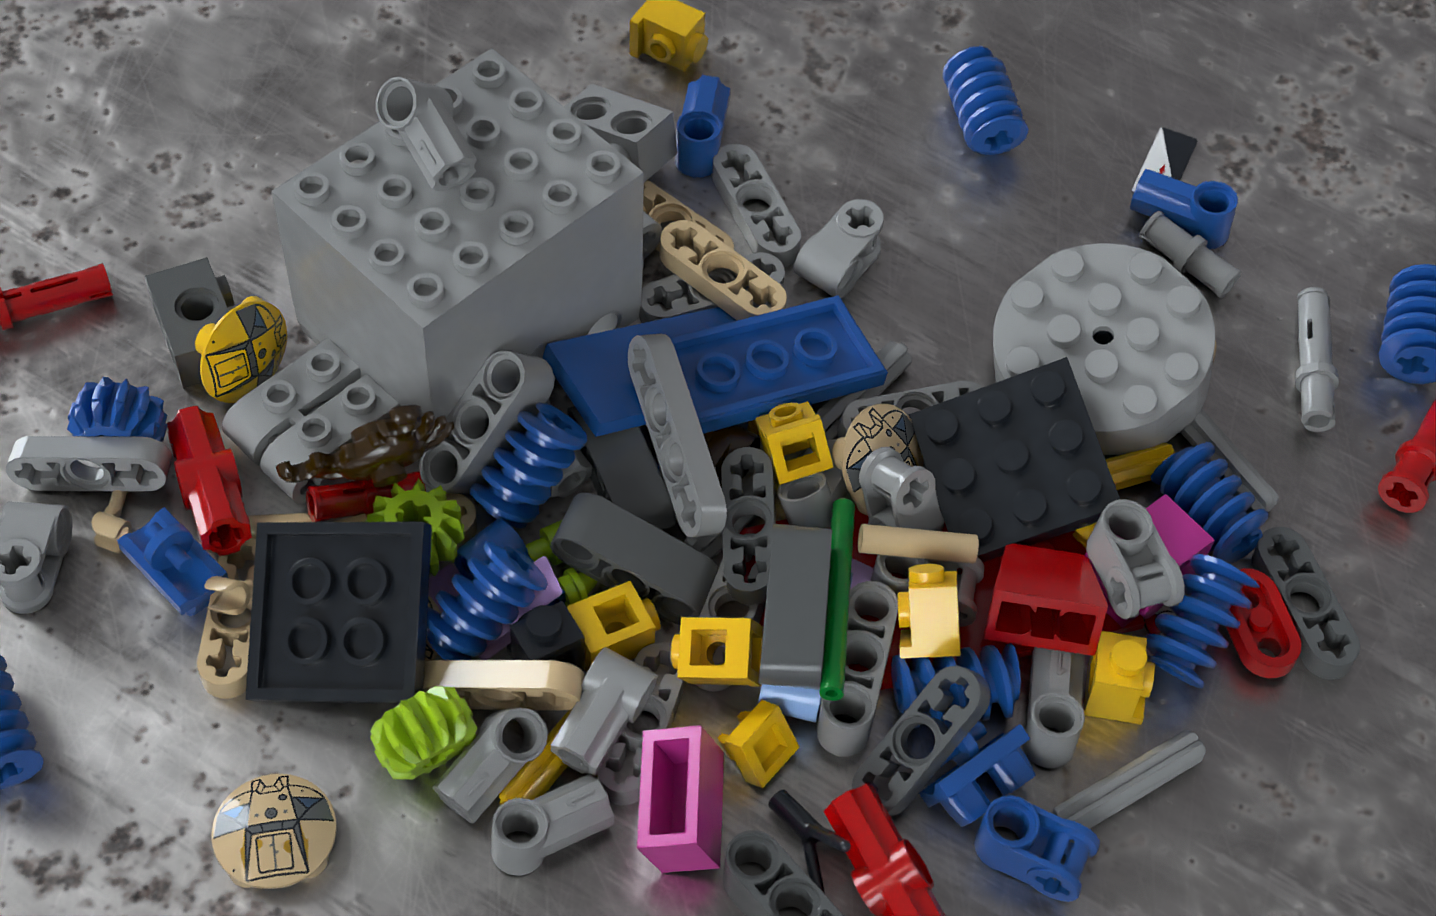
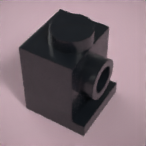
M563 601L552 606H537L523 614L517 622L509 625L511 643L506 646L512 660H550L562 654L564 659L560 660L561 662L572 664L583 672L586 671L585 637Z

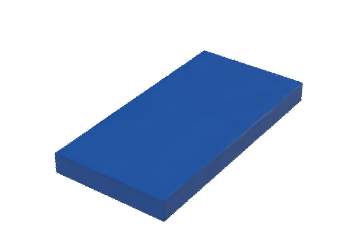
M839 295L669 337L674 345L703 434L755 420L756 417L769 414L774 407L784 403L800 404L808 401L811 405L882 386L888 374Z
M720 307L547 343L542 358L551 366L554 376L594 436L597 437L646 425L628 366V349L632 338L636 335L666 334L668 337H673L737 320Z

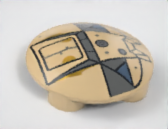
M875 404L862 410L850 424L845 437L838 438L832 449L833 463L838 469L842 470L849 494L856 502L858 510L864 515H868L863 490L859 483V473L862 464L874 450L880 447H890L900 453L904 463L911 467H923L924 463L911 418L903 410L891 404Z
M289 774L260 776L236 788L219 807L212 825L211 839L213 850L219 864L229 874L230 879L235 885L242 888L255 887L261 889L287 887L305 878L317 877L325 870L328 864V855L331 852L336 837V817L328 797L312 782Z

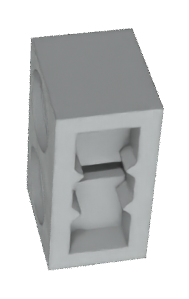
M594 84L588 86L564 106L644 172V182L677 154L674 115L671 110Z

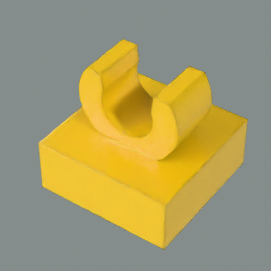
M761 700L751 712H740L737 715L740 724L730 735L721 733L717 737L726 756L736 762L745 781L762 789L799 749V745L779 705L765 700Z

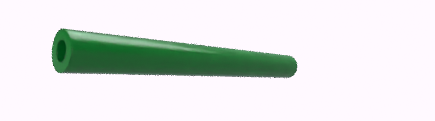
M840 498L833 502L831 515L832 541L819 691L820 696L829 701H837L844 696L855 504L846 498Z

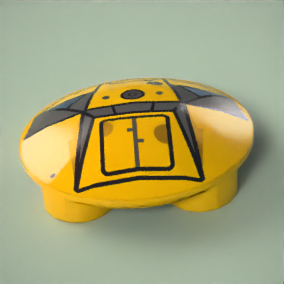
M250 296L244 299L240 305L227 312L216 324H207L199 331L195 340V349L201 354V380L210 396L224 403H236L244 395L275 374L282 361L287 344L286 322L277 307L257 296Z

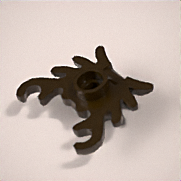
M415 404L400 406L389 411L391 418L375 420L354 429L351 432L353 442L341 446L338 452L332 454L314 452L309 455L310 459L294 465H291L290 461H284L276 466L279 477L287 483H296L312 478L327 480L346 478L359 481L372 480L374 487L389 486L407 477L406 466L420 459L424 452L441 445L454 430V422H447L445 416L435 418L433 411L422 413L421 407Z

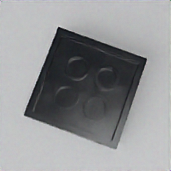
M1067 357L909 414L926 468L933 473L935 478L937 500L947 531L977 535L979 541L977 558L982 562L1003 556L1006 545L1014 543L1031 546L1097 523L1106 506L1115 500H1120Z
M257 522L245 700L256 702L400 704L401 700H408L419 691L423 692L432 525L426 522Z

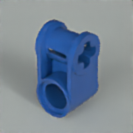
M1010 795L1001 796L989 805L976 832L974 846L976 854L988 867L1031 885L1047 897L1070 902L1079 898L1082 890V884L1079 881L1088 858L1097 854L1100 840L1094 832L1084 825L1072 820L1063 819L1027 802L1023 798ZM1003 826L1011 829L1016 833L1019 840L1010 841L998 835L994 827ZM1063 855L1066 857L1064 865L1061 864Z

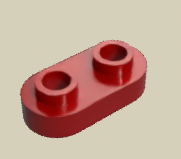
M1249 568L1239 569L1256 581L1260 588L1243 586L1241 591L1252 602L1253 608L1248 609L1232 605L1229 611L1241 624L1238 629L1227 626L1226 628L1242 663L1249 671L1263 678L1282 677L1292 670L1301 653L1302 644L1300 636L1274 581L1261 571ZM1259 649H1268L1275 657L1267 656Z

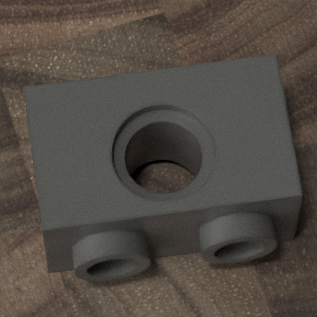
M208 257L145 276L153 309L183 389L202 383L200 375L201 354L195 349L197 334L205 325L210 323L216 324L229 312L228 307L235 305L226 276L215 277Z

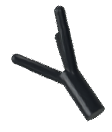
M782 789L772 796L768 807L801 839L808 876L825 894L815 844L821 841L842 852H848L851 849V843L837 835L834 831L824 828L785 789Z

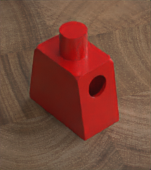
M1047 541L1031 546L1014 543L1006 545L994 587L984 631V639L1095 656L1108 605L1089 559L1082 554L1055 550L1054 546Z

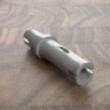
M1309 287L1300 291L1297 296L1300 367L1295 373L1296 389L1301 392V421L1304 423V427L1309 431L1322 432L1331 429L1336 423L1334 390L1339 385L1338 370L1333 366L1330 296H1328V292L1323 288Z

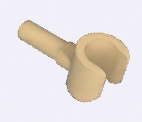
M113 491L105 511H99L93 516L92 529L96 533L94 537L96 546L115 553L122 552L118 546L117 539L131 533L132 530L131 522L120 518L128 491Z
M221 576L209 578L204 588L222 592V596L219 602L208 606V610L229 615H240L245 611L250 597H252L253 580L240 581Z

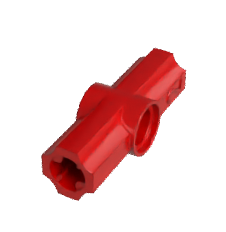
M198 405L179 409L175 418L166 424L168 425L169 443L173 456L176 459L174 467L185 510H191L203 550L214 551L219 556L239 552L241 546L251 539L252 535L250 520L246 514L244 502L241 499L243 498L242 487L231 448L225 449L214 413L205 412Z
M866 783L858 788L848 790L832 800L831 804L823 812L834 832L851 843V849L846 852L855 868L851 871V876L859 895L869 910L875 916H946L931 890L934 887V881L924 860L907 839H902L873 785Z

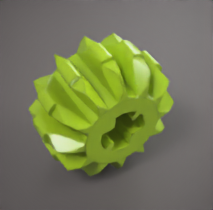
M419 478L414 484L413 490L405 491L397 483H394L391 489L392 498L376 496L373 503L374 513L367 515L365 522H426L432 525L430 573L436 577L440 569L439 561L454 563L457 557V545L462 544L465 538L464 524L461 523V508L457 504V500H447L446 491L443 490L441 485L429 492H425L424 484Z
M434 686L427 692L419 691L408 700H401L398 706L386 711L383 717L374 723L370 730L372 733L370 739L376 749L374 753L382 767L387 768L393 779L413 780L423 773L429 774L433 769L440 765H446L450 759L460 755L464 748L475 739L478 728L472 718L473 712L464 698L461 699L455 687Z

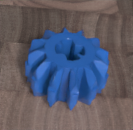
M103 376L99 384L86 382L82 391L78 393L76 401L72 403L68 414L69 424L67 430L73 436L148 437L163 442L168 426L166 424L168 415L163 411L164 400L149 396V387L142 386L137 388L132 386L127 378L122 383H116L109 377Z

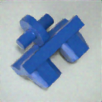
M165 507L156 512L152 519L142 528L117 539L120 550L181 615L186 613L188 616H194L209 605L210 595L216 592L204 588L209 578L213 576L228 578L227 572L206 550H203L202 546L193 538L188 529L180 524Z
M947 720L943 721L948 727V729H950L952 726V722ZM978 721L942 764L943 766L950 760H953L957 765L919 792L927 807L929 808L941 803L946 812L960 827H963L985 814L991 804L975 780L987 771L1003 796L1012 793L1035 777L1036 774L1028 758L1020 748L1021 745L1031 739L1021 724L1005 734L997 735L979 748L976 742L987 734V730L982 722Z

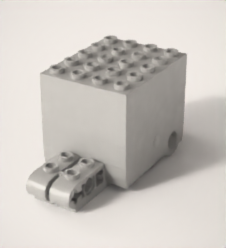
M493 48L435 84L444 88L450 94L453 102L452 118L477 159L474 165L476 172L464 184L456 185L445 192L433 190L398 130L387 128L378 121L271 191L296 318L303 332L317 346L240 398L226 413L222 422V430L296 504L306 503L308 486L332 485L350 482L351 480L346 478L337 480L312 478L301 482L287 483L277 473L276 466L279 463L290 461L291 465L299 464L310 459L309 455L314 452L336 453L340 450L341 446L353 442L351 432L354 429L375 420L391 418L389 411L400 406L415 404L421 407L422 413L433 411L435 418L445 416L447 419L485 361L493 353L512 351L542 358L547 343L627 327L638 319L642 302L644 259L654 251L662 233V226L643 211L644 172ZM355 160H365L359 164L351 163ZM520 370L516 376V387L520 381ZM487 417V419H486V421H485V430H486V431H487L488 426H489V418H488V417Z

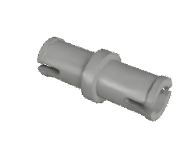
M1161 211L1154 213L1140 231L1141 235L1139 238L1147 241L1174 262L1173 267L1181 274L1187 271L1214 291L1220 298L1229 293L1241 276V270L1234 268L1206 247L1207 240L1200 235L1192 237L1165 217Z

